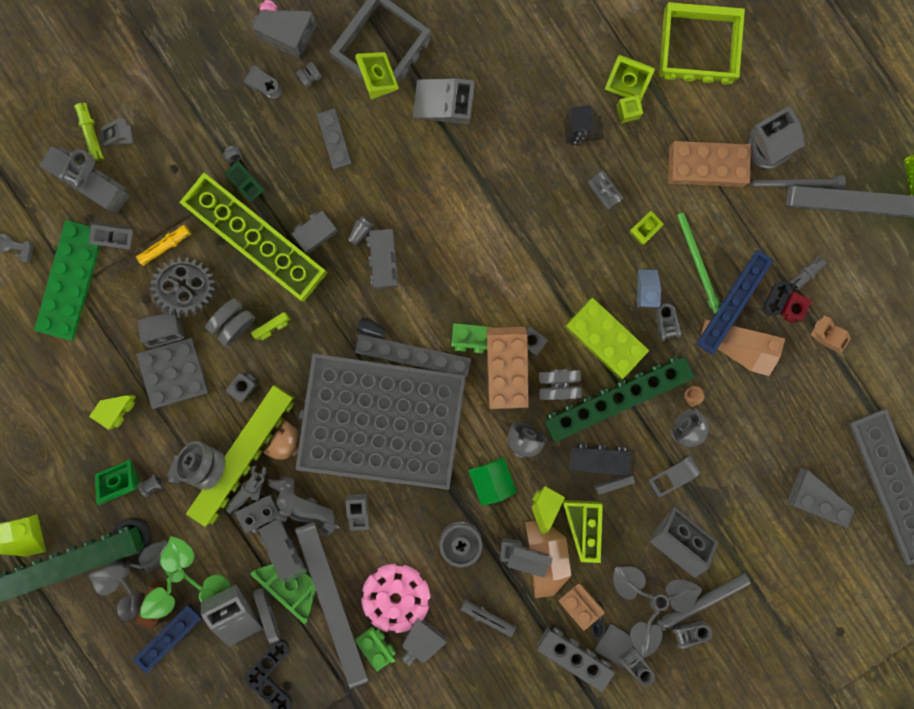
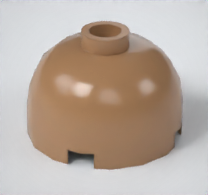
M285 420L272 437L271 445H267L264 453L276 460L287 459L291 454L295 456L298 452L300 440L298 430Z

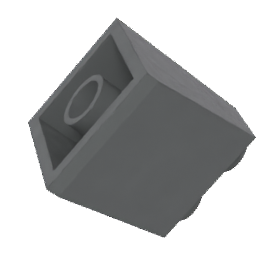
M261 10L252 22L253 30L260 41L300 60L317 26L313 14L309 11Z

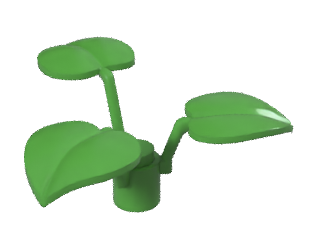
M171 536L160 558V564L168 576L166 579L167 591L161 587L152 590L146 596L141 606L140 615L142 618H162L168 615L175 604L173 596L169 595L171 593V582H180L183 578L197 589L202 590L198 597L201 602L231 586L224 576L218 574L208 577L204 581L203 587L188 577L182 568L192 564L194 552L186 542Z

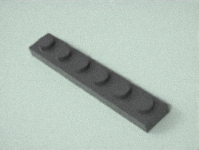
M360 334L355 353L445 373L465 375L466 377L468 376L471 358Z

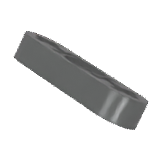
M264 587L256 589L253 592L267 639L270 644L280 641V632L266 589Z

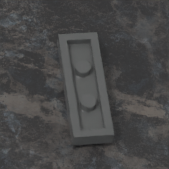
M332 109L318 113V121L333 170L352 165L336 110Z

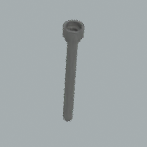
M836 175L831 179H753L751 185L754 187H830L831 189L844 190L846 178L844 175Z

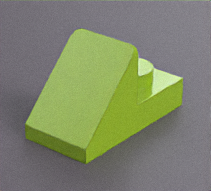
M650 211L629 232L643 245L664 224Z

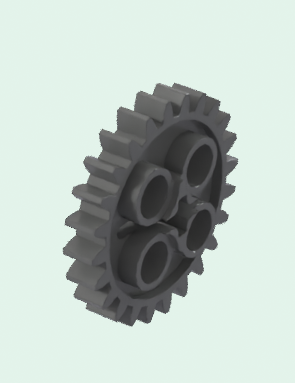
M178 257L176 263L170 259V265L163 263L164 269L157 268L158 274H153L154 280L150 281L152 286L150 291L153 294V301H156L157 307L162 306L163 312L169 309L170 316L174 312H177L178 317L181 316V313L188 317L189 312H192L195 316L197 309L203 312L202 305L209 306L207 300H213L212 294L215 293V288H213L215 282L213 281V275L209 274V268H204L203 263L197 265L196 259L190 263L188 257L182 262L180 257ZM180 273L186 274V275L183 276V277H178V276H177V275L180 274ZM194 284H201L200 287H193ZM167 287H172V288H173V289L170 290V291H166V290H165ZM184 297L189 298V300L185 302L180 301Z

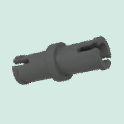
M817 256L807 267L801 269V273L790 281V285L799 291L809 280L815 278L816 273L826 266L824 259Z

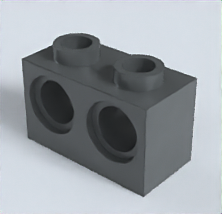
M91 221L88 241L89 244L130 249L133 230L130 226Z

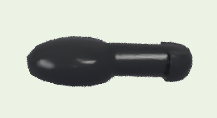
M596 601L603 609L602 603L600 601ZM602 616L591 625V633L597 640L601 639L605 633V624L602 621Z

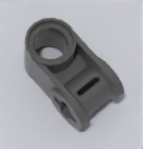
M254 65L243 81L252 89L261 92L271 99H277L282 94V87L277 80Z
M80 149L73 151L65 167L60 172L59 180L62 182L66 181L73 185L76 190H80L86 183L87 177L95 164L93 155ZM85 156V162L80 164V158Z
M660 304V307L655 309L660 340L665 341L666 338L675 336L680 338L681 329L674 306L671 304ZM664 307L669 310V315L666 318L661 314Z
M702 620L676 625L672 628L678 641L677 648L680 649L707 642L712 637L710 627ZM700 628H706L704 634H697Z
M632 647V651L619 660L640 684L649 686L654 682L655 674L639 652ZM647 671V674L641 677L642 672Z

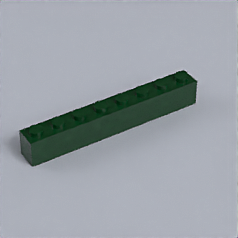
M129 526L117 530L118 534L113 536L110 532L100 536L101 540L95 542L94 539L83 542V547L77 548V545L65 549L66 553L60 555V552L48 555V560L43 561L40 558L30 562L31 566L29 567L23 564L13 568L14 572L10 574L8 570L0 573V603L145 549L138 528L130 529Z

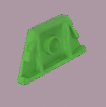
M273 563L252 571L250 575L303 624L307 622L316 593L312 577L308 572L290 582L280 581Z

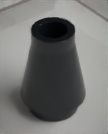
M361 317L356 331L360 332V335L382 339L386 328H383L368 317Z

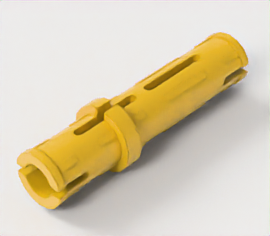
M184 224L172 233H167L166 237L137 255L136 258L141 265L145 266L171 247L178 246V243L190 236L191 232Z

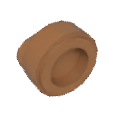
M698 386L690 387L684 393V398L690 407L700 404L705 397L703 390Z

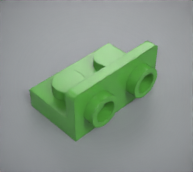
M453 324L451 346L455 347V351L466 352V348H472L475 353H485L487 350L486 328L492 327Z
M373 625L355 638L354 641L374 669L379 671L388 663L395 661L396 651L391 644L388 645L385 642L383 632L379 628L376 629Z

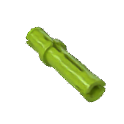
M87 103L76 104L74 107L79 119L78 125L82 128L88 151L93 155L95 162L96 160L97 162L102 161L104 157L101 153L93 127L94 120L90 117Z

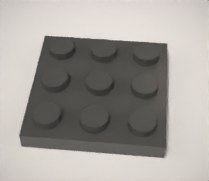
M194 338L136 354L152 409L209 393Z

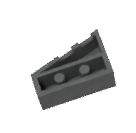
M800 468L786 503L848 528L854 509L810 471Z

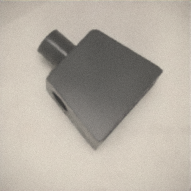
M417 618L403 641L402 647L407 652L402 657V660L409 666H411L416 658L425 663L445 645L446 636L424 619L420 621Z

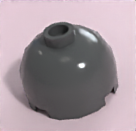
M694 408V411L687 409L682 412L674 421L677 425L674 429L671 428L670 430L671 437L682 446L695 447L707 439L710 429L709 422L696 408Z
M515 422L514 425H511L508 432V445L517 457H533L539 454L547 441L545 434L540 430L538 433L533 431L534 427L532 425Z

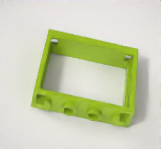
M668 2L664 9L659 76L664 77L666 80L683 78L684 81L688 82L695 81L696 79L702 80L704 83L720 81L721 84L725 85L733 84L740 77L745 9ZM671 17L733 22L729 73L667 68Z

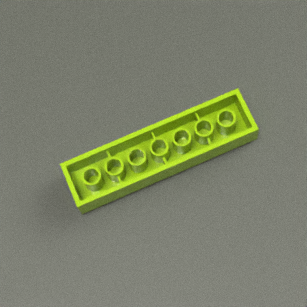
M206 173L201 175L179 202L302 302L308 298L328 273Z

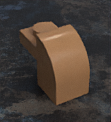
M825 315L816 323L811 333L815 340L840 354L851 339L848 331L835 326L832 319Z

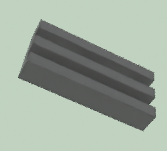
M625 475L594 485L596 493L600 495L634 484L635 480L632 475Z

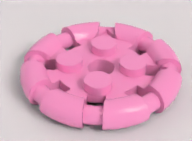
M396 564L382 566L377 569L376 573L371 574L364 583L362 589L364 593L363 598H361L363 611L366 617L372 620L371 623L382 631H396L395 633L409 631L415 620L419 618L422 621L428 612V599H430L428 584L419 576L420 573L410 566H397ZM395 573L402 574V580L394 579ZM383 577L386 581L381 585L378 580ZM414 581L417 586L413 588L409 583ZM372 592L377 593L376 598H371ZM393 593H398L401 596V600L394 603L391 601L390 596ZM415 597L421 598L420 604L415 603ZM378 607L382 612L379 616L374 612ZM411 611L413 617L408 619L406 614ZM397 618V623H389V619Z

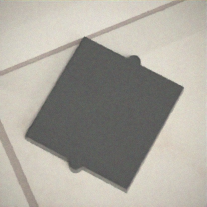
M610 623L594 651L623 668L624 665L619 659L629 654L634 646L629 634Z

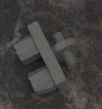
M604 170L587 182L607 210L623 199V196Z

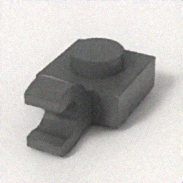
M257 465L252 466V468H251V474H252V475H253L254 473H257V472H256V467H257ZM267 467L262 468L261 475L264 478L267 473ZM265 480L256 489V493L251 496V500L259 501L262 499Z

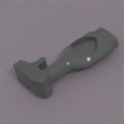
M0 233V252H7L11 249L19 250L21 254H14V257H19L22 259V262L31 263L34 249L33 242H14L7 234Z

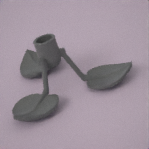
M166 540L146 547L139 556L140 565L131 563L129 560L124 562L122 559H118L108 563L106 568L89 574L94 589L99 595H108L118 588L119 582L123 583L129 593V596L123 597L117 606V614L123 621H128L138 615L141 609L140 606L145 598L143 592L133 594L124 578L130 572L129 566L138 569L144 568L146 572L157 570L161 567V554L168 544Z
M616 567L614 569V586L620 596L632 600L639 593L651 599L650 606L655 611L648 620V623L638 622L632 627L630 632L633 646L641 657H648L657 650L662 641L661 628L658 625H651L659 611L668 608L669 600L671 607L678 612L690 610L695 605L702 589L690 581L678 579L671 581L666 586L665 591L669 597L662 594L653 596L641 591L645 586L646 580L644 574L635 567Z

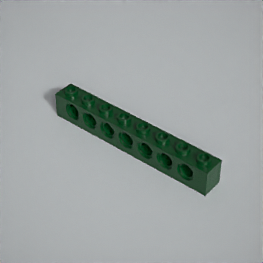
M678 355L668 359L669 363L663 366L661 363L651 367V371L646 374L643 371L633 375L634 379L628 382L626 379L616 383L617 387L611 390L609 387L598 391L599 395L593 398L589 395L581 399L582 403L576 406L572 403L564 407L565 411L560 413L554 411L546 415L547 419L543 421L552 441L557 442L694 379L686 358H679ZM669 368L674 372L671 379L666 377V371ZM652 376L657 381L654 387H650L648 384V380ZM634 384L639 387V392L636 395L631 393V387ZM617 392L622 395V400L619 403H615L613 400V396ZM599 400H602L605 404L602 411L596 409V403ZM582 408H585L588 413L584 419H580L578 416V412ZM564 416L570 418V424L567 427L561 425V419Z

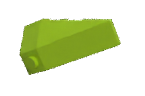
M37 514L0 523L1 555L26 557L46 552Z

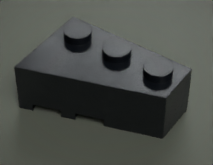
M591 105L570 107L564 119L566 144L571 143L572 146L582 145L586 141L604 139L601 116H598L597 112L595 113Z
M577 443V446L571 449L570 471L626 476L634 473L635 450L622 446H616V449L608 448L607 445H596L595 448L589 447V444Z

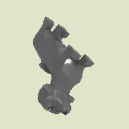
M283 476L279 480H268V485L279 491L277 505L280 511L275 519L286 522L287 517L290 516L295 521L314 522L322 527L318 534L329 537L334 529H339V526L334 524L335 515L331 509L317 504V501L313 498L305 500L295 495L293 478Z

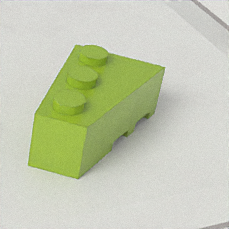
M564 500V509L580 561L601 563L603 504L600 501Z

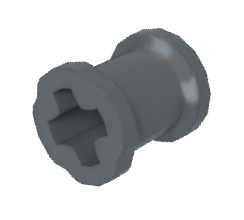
M156 473L145 482L138 483V489L145 498L149 497L154 491L164 488L162 479Z

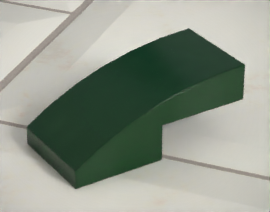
M239 161L224 173L249 202H252L264 191Z

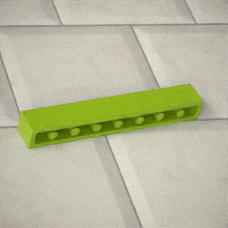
M273 385L224 457L225 469L222 477L215 486L200 492L186 513L189 517L204 527L210 523L212 525L219 517L217 512L221 507L224 509L228 504L230 493H235L241 484L239 482L240 478L249 473L252 468L249 465L253 459L256 461L263 452L260 449L264 443L267 445L273 437L271 433L274 428L278 429L284 421L282 417L285 412L289 413L294 407L295 403L293 401L295 397L279 386Z

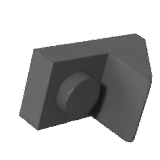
M117 118L100 128L103 147L126 145L133 142L131 126L126 124V120L123 118Z

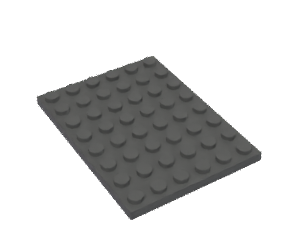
M312 353L295 470L449 490L466 376Z

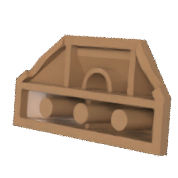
M536 521L525 522L528 548L550 554L553 558L551 566L548 565L545 577L532 574L535 598L554 596L571 577L567 539L553 526L543 535L540 533Z

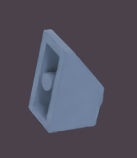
M638 269L637 308L660 307L661 286L658 270Z

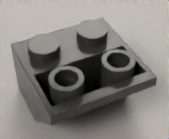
M790 106L758 123L750 132L770 166L805 146L800 121Z

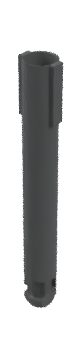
M744 573L697 598L695 605L686 612L674 610L663 616V619H658L656 623L662 631H665L666 627L670 628L751 585V582Z

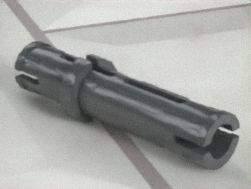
M254 473L248 481L242 484L241 490L226 505L227 513L230 514L232 512V515H234L247 499L256 493V489L264 481L261 474L257 476V473Z
M466 599L462 603L460 611L474 617L475 621H481L510 638L513 636L516 626L485 611L484 607H478L470 603Z

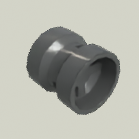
M311 61L306 64L304 69H299L295 72L306 88L311 86L314 80L318 81L322 78Z

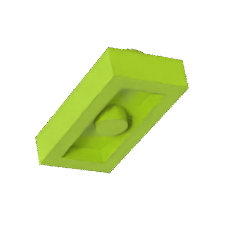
M283 312L251 332L254 339H261L263 341L272 335L270 332L276 328L279 331L288 325L287 322L291 319L287 313Z

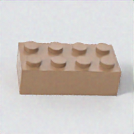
M674 141L669 146L668 184L744 187L750 183L751 144Z
M525 326L486 328L489 408L528 407V356Z

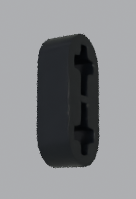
M777 282L772 286L763 306V310L767 315L775 316L782 312L791 294V287L787 282ZM784 286L783 290L785 291V293H782L779 295V297H777L780 292L777 288ZM777 301L775 304L777 310L771 312L769 304H774Z

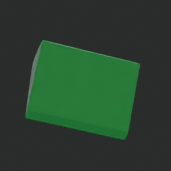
M504 456L468 470L481 506L501 502L517 493Z
M131 460L95 474L96 503L98 505L138 489L140 480Z

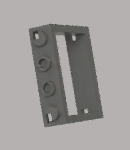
M366 0L329 53L331 58L363 80L358 65L344 56L343 53L378 5L381 4L421 33L393 72L396 82H398L400 78L404 79L408 74L410 64L418 60L421 49L428 46L432 39L430 38L431 30L390 0Z

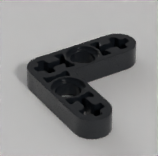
M284 639L274 642L245 676L247 685L273 709H290L292 705L290 695L268 676L289 652V643ZM283 645V651H280L275 657L273 654L276 652L277 646ZM265 658L271 659L272 667H264L262 660ZM260 669L262 672L257 677L258 680L252 681V675H255ZM267 685L272 686L274 693L271 695L265 694L264 687ZM277 692H278V693H279L278 697L275 699V701H273L272 699L275 697V695H276ZM285 699L287 701L286 706L283 705L281 707L279 703Z

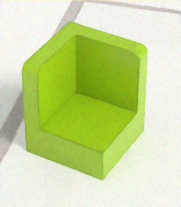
M639 95L620 99L616 105L621 124L640 119L643 114Z

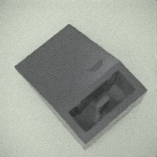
M464 79L417 80L413 118L470 124L474 81Z
M237 584L201 602V616L210 630L229 647L264 629Z

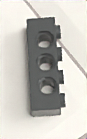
M548 626L536 644L537 651L603 692L615 674L611 667L612 664L604 658L602 660L596 658V654L588 648L584 650L579 647V642L571 637L567 639L558 628L554 627L552 629ZM559 643L565 645L564 649L561 651H557L555 649L556 645ZM574 654L581 655L578 661L571 660ZM590 665H597L594 671L587 670Z

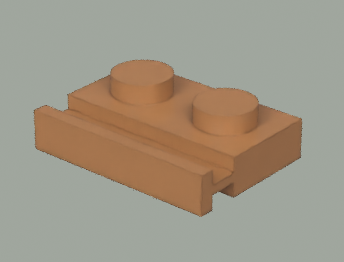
M580 582L558 600L583 631L605 614L602 607Z

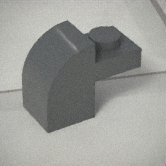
M367 494L346 495L347 519H349L350 531L369 530Z

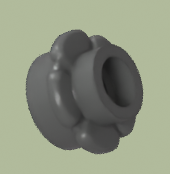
M229 146L224 150L223 158L228 163H235L242 157L241 149Z

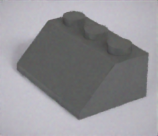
M673 507L658 525L650 540V543L694 578L709 569L719 543L676 507Z

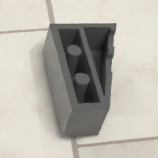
M393 229L369 231L370 236L366 238L367 247L371 248V255L368 256L369 267H372V274L370 275L371 286L375 290L399 288Z
M277 519L259 529L261 534L259 539L266 546L268 557L273 563L280 581L290 582L309 571L284 521Z

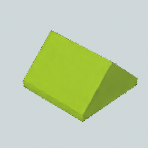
M385 52L355 55L371 99L399 89Z
M618 55L605 90L626 98L639 95L641 102L655 68Z

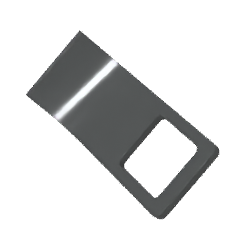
M688 455L683 461L650 478L649 482L657 496L662 497L693 480L701 472L691 455ZM667 474L674 486L660 493L654 480Z

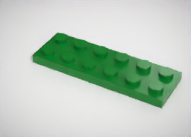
M65 220L34 331L74 341L101 246L89 244L90 226Z

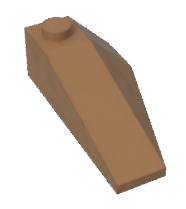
M710 320L704 321L702 333L709 324ZM732 326L717 350L722 351L749 371L770 376L781 357L785 339Z

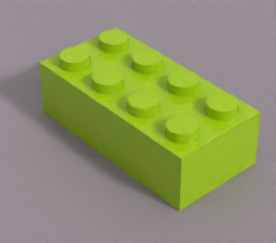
M593 298L589 299L564 326L619 379H623L649 351Z

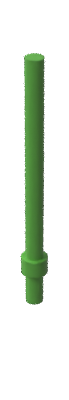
M683 212L678 214L677 217L709 299L707 302L715 314L721 303L719 297L716 298Z

